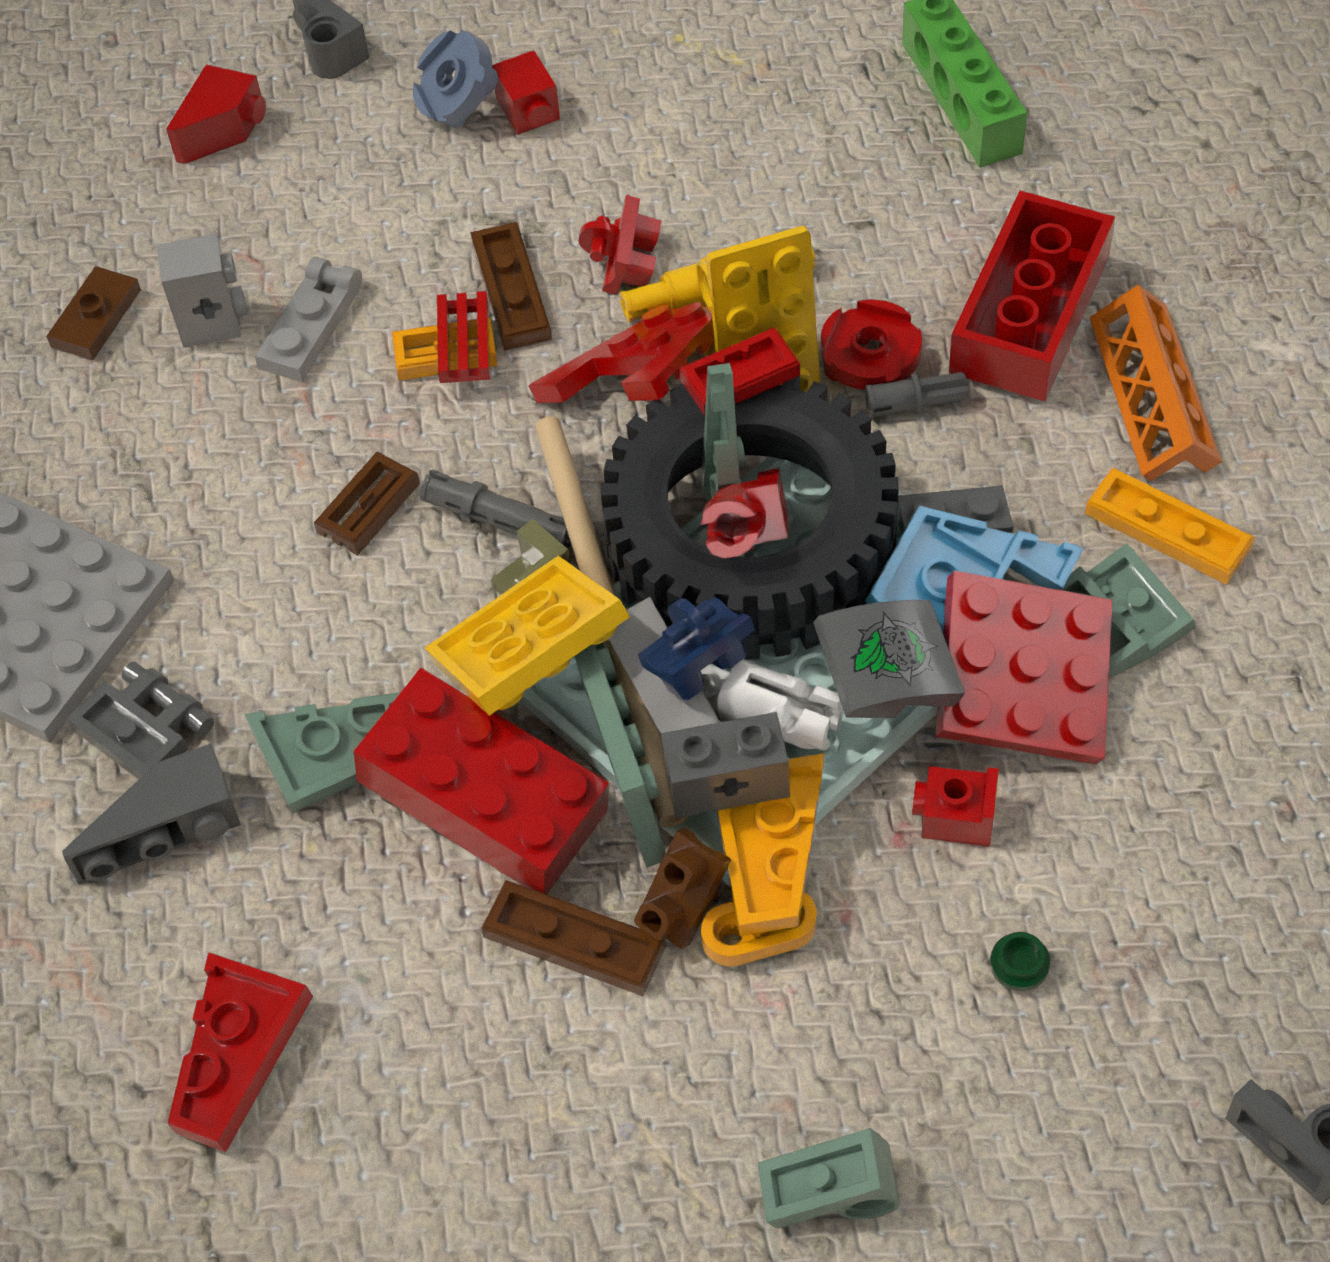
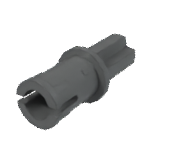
M959 372L918 379L914 373L910 374L909 379L865 385L868 415L870 418H875L891 413L915 411L917 415L922 414L923 407L964 401L969 397L967 377L965 373Z

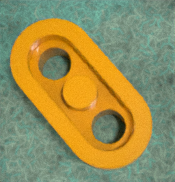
M804 892L799 927L740 936L733 901L720 904L712 908L703 919L701 925L703 949L711 960L723 966H739L799 949L805 946L815 934L817 927L816 906L811 897ZM735 934L741 938V941L735 945H727L721 939L726 935Z

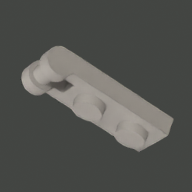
M313 257L307 265L304 280L254 356L258 369L303 382L356 297L362 283L361 270L346 265L339 269L332 267L329 260ZM327 285L335 287L331 294L323 292Z

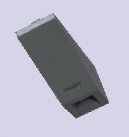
M210 743L157 762L62 851L64 860L78 885L90 880L99 881L107 879L122 868L144 860L153 861L161 859L170 854L174 849L199 840L206 841L218 838L227 830L241 825L212 744Z

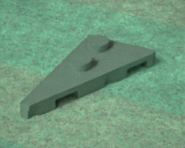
M730 363L708 366L701 479V487L706 504L718 490L728 485L741 483L739 469L745 468L744 447L740 436L737 437L733 373ZM745 553L736 557H745Z

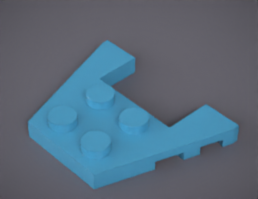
M919 506L909 520L865 601L867 604L898 600H930L943 633L947 577L954 570L1003 579L1007 569L1010 568L1041 587L1062 590L1083 548L1068 542L1056 545L1038 540V535L1023 531L1012 534L986 527L987 522Z

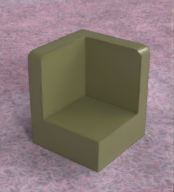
M531 519L517 530L521 556L492 578L493 588L500 595L557 556L570 563L568 549L534 519Z

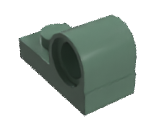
M871 1128L758 1162L766 1223L777 1229L833 1212L849 1219H872L892 1213L900 1205L890 1145L887 1140Z

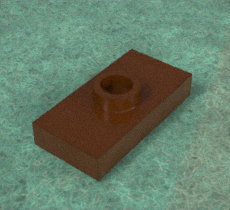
M95 266L46 337L50 347L94 360L141 291L138 279Z

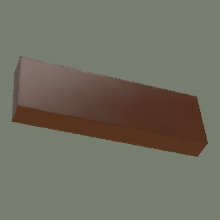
M513 222L470 232L472 246L504 351L552 340L550 324L518 223Z
M505 880L481 928L483 937L640 996H644L666 948L665 938L656 940L640 928Z

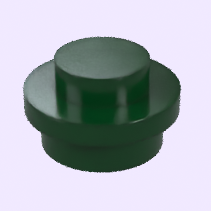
M1014 932L996 942L991 951L990 968L995 979L1006 988L1016 991H1027L1038 987L1046 979L1050 969V955L1046 946L1034 935L1027 932Z

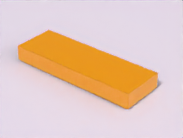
M1113 467L1086 503V515L1228 585L1251 551L1255 540L1254 536Z

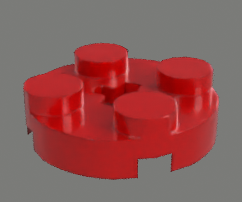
M877 299L857 301V308L847 310L842 313L841 307L827 318L821 330L820 354L824 363L825 375L833 381H839L855 389L865 390V385L905 380L909 378L910 374L914 373L921 359L922 334L920 329L918 328L917 331V328L911 323V315L904 308L888 301ZM870 339L879 341V348L868 350L859 344L867 345Z

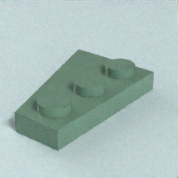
M400 692L355 698L350 704L317 709L316 704L297 706L295 707V712L266 716L265 711L245 714L247 723L291 814L359 783L356 778L353 751Z

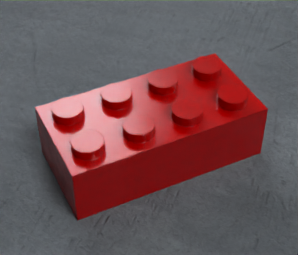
M1019 190L952 332L948 373L962 372L965 373L967 379L1046 402L1109 259L1115 216Z
M423 668L416 672L353 751L357 782L524 887L546 895L603 819L608 809L609 782L495 712L489 716L470 697Z

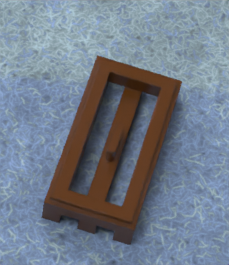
M376 452L314 521L316 533L323 537L330 535L333 542L339 546H342L344 543L347 544L349 551L358 556L419 486L418 473ZM384 470L388 471L373 489H368ZM359 499V505L341 525L337 524Z

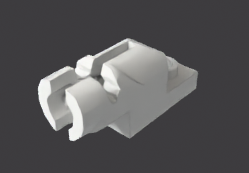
M744 659L737 663L731 672L711 665L701 670L704 680L702 691L720 722L777 712L785 742L804 749L817 748L822 751L827 750L830 746V739L827 738L829 729L838 731L844 711L838 693L820 685L811 688L804 679L781 674Z

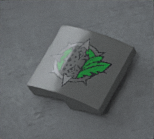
M898 600L859 605L820 615L814 621V626L846 718H896L906 705L955 706L965 694L930 600Z

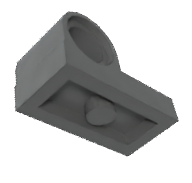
M293 0L295 9L293 11V18L302 31L310 70L314 75L326 79L337 78L370 58L363 24L331 0Z
M1250 1079L1234 1095L1225 1119L1323 1205L1330 1198V1150L1323 1146L1318 1136L1330 1135V1104L1320 1106L1301 1123L1293 1116L1291 1107L1279 1094L1269 1089L1263 1090Z

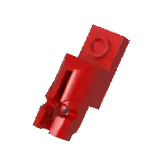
M780 468L758 472L757 480L728 485L718 490L705 505L702 525L708 524L706 531L708 539H706L705 544L712 555L724 559L741 556L745 552L753 550L754 544L788 538L790 519Z

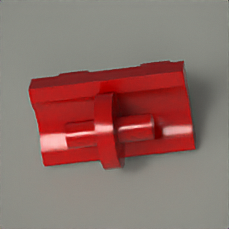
M626 195L621 217L616 219L614 224L610 223V219L607 216L602 215L598 216L596 221L585 223L580 229L578 242L581 248L590 254V258L593 261L601 262L605 256H608L602 287L604 292L616 295L622 282L640 287L646 286L653 275L656 257L632 250V248L636 247L653 252L658 241L662 221L638 213L640 198Z

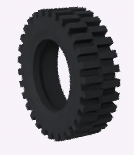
M800 376L735 404L737 437L740 436L745 456L774 457L809 469L830 485L832 497L828 512L818 528L794 547L767 556L731 557L724 559L712 555L709 549L701 546L686 535L674 520L668 504L669 490L685 476L702 467L705 416L683 384L670 390V406L667 407L661 400L651 401L646 405L647 422L635 415L626 424L628 439L618 435L612 445L613 460L606 459L603 469L605 483H601L603 521L611 572L615 582L620 581L621 594L628 605L635 601L638 604L650 597L668 628L673 624L668 612L669 606L678 599H686L696 607L704 600L710 601L716 597L734 613L739 615L745 613L751 617L755 630L743 639L746 654L744 659H760V645L773 644L775 657L790 655L791 639L800 637L805 650L819 645L820 640L814 626V621L818 616L867 604L865 599L896 546L899 484L898 477H895L896 463L893 454H886L887 441L880 430L871 433L872 419L863 410L851 417L852 401L842 394H839L831 403H828L827 386L816 381L812 383L807 392L800 390Z

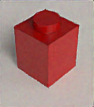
M534 50L492 65V68L498 74V82L495 87L496 100L517 135L560 120L556 84Z

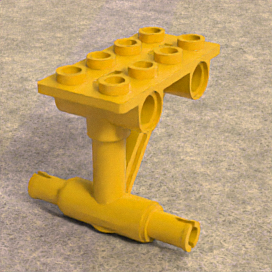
M804 225L710 252L697 263L664 272V275L660 276L659 282L619 292L620 305L628 323L640 319L643 314L661 305H669L670 309H679L686 305L700 302L702 307H708L712 314L715 343L705 352L706 356L775 327L800 362V390L807 392L814 381L820 383L813 268H815L816 263L814 262L815 254L811 245V234Z

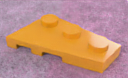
M824 753L788 759L790 797L717 811L724 854L732 859L727 870L740 936L799 927L824 770Z

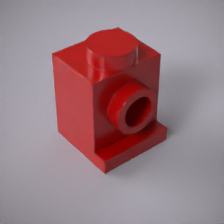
M929 766L927 782H915L912 815L923 816L921 838L990 846L999 768L987 767V773Z

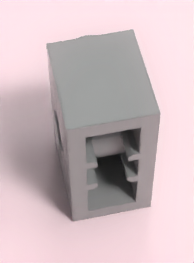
M217 234L157 245L161 282L183 347L242 336L239 316L247 315L245 297L241 285L232 287V283L238 282L233 255L231 252L222 253Z

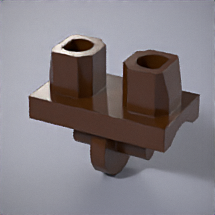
M686 827L677 830L666 855H664L649 891L634 918L636 926L656 940L666 938L680 949L689 946L710 903L717 899L722 889L721 880L732 859L704 845Z

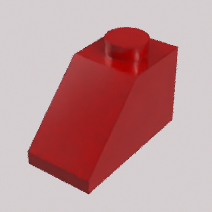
M205 65L166 128L176 162L186 164L243 143L248 139L255 125L262 122L266 111V101L261 95L256 75Z

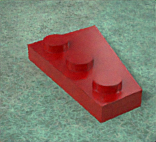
M208 952L204 972L208 976L203 999L196 1001L192 1018L196 1028L190 1053L183 1056L167 1124L177 1135L226 1153L312 1000L313 995L305 984Z

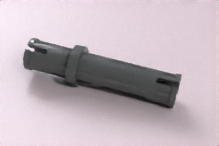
M434 469L430 470L429 475H426L420 489L421 501L460 514V518L463 521L471 524L479 521L517 535L518 529L531 519H534L566 548H569L571 545L563 517L488 490V486L484 483L474 481L471 484L452 478Z

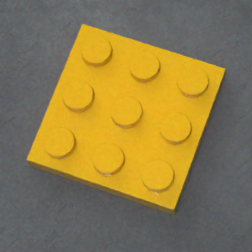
M557 556L427 645L425 650L434 664L490 716L497 710H504L515 705L522 698L524 691L541 679L552 677L562 672L569 665L571 658L588 646L600 644L609 639L616 632L617 626L630 618L619 598L563 558Z

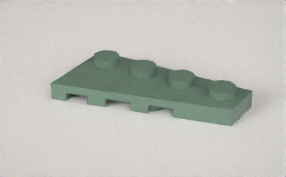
M590 645L574 657L647 868L661 863L664 855H666L650 803L651 799L660 797V793L650 764L647 763L641 766L637 764L636 759L646 755L635 723L627 726L623 725L622 720L631 717L621 685L612 688L609 686L608 682L618 678L608 648L597 651L595 645Z

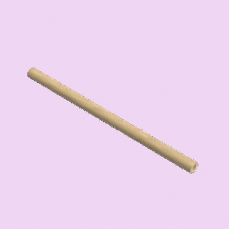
M555 416L544 417L536 423L535 429L579 570L616 596L561 422ZM607 639L602 643L604 648H608L618 679L614 681L616 686L621 685L631 713V717L626 719L628 725L635 723L646 755L639 758L640 764H650L660 793V797L652 799L658 822L662 827L676 826L682 823L687 816L675 818L665 771L661 734L610 640Z

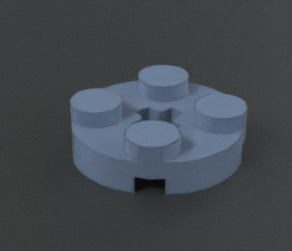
M449 30L438 35L428 45L419 60L417 68L422 70L423 74L420 85L413 83V97L418 110L424 116L454 128L463 125L467 117L480 105L484 96L493 92L498 82L497 71L492 68V56L488 45L478 36L465 30H461L457 34Z

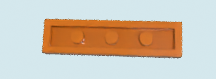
M1138 284L1089 318L1141 474L1149 481H1152L1184 460L1206 473L1222 463V459L1170 313L1164 302ZM1128 313L1130 320L1122 339L1112 337L1109 325ZM1132 351L1141 352L1143 355L1142 363L1135 378L1127 377L1124 373ZM1145 390L1155 392L1157 396L1149 418L1139 416L1137 411ZM1159 430L1169 432L1174 446L1153 459L1151 448Z

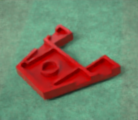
M700 302L692 303L679 309H670L669 305H661L649 310L642 315V321L528 385L536 403H563L599 376L630 375L621 382L629 401L660 400L670 391L666 380L672 374L675 379L680 378L679 368L688 364L686 359L696 349L697 354L701 355L715 343L710 310L708 307H702Z

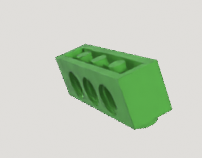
M911 0L904 2L902 45L979 168L1023 154L1027 111L954 0Z

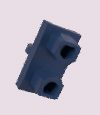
M716 597L710 601L706 599L696 607L683 598L672 603L669 606L668 612L673 624L662 632V637L637 654L642 667L661 678L667 690L682 700H690L703 690L704 680L701 670L710 663L720 669L732 668L746 657L743 639L755 630L750 616L745 613L741 615L734 613Z

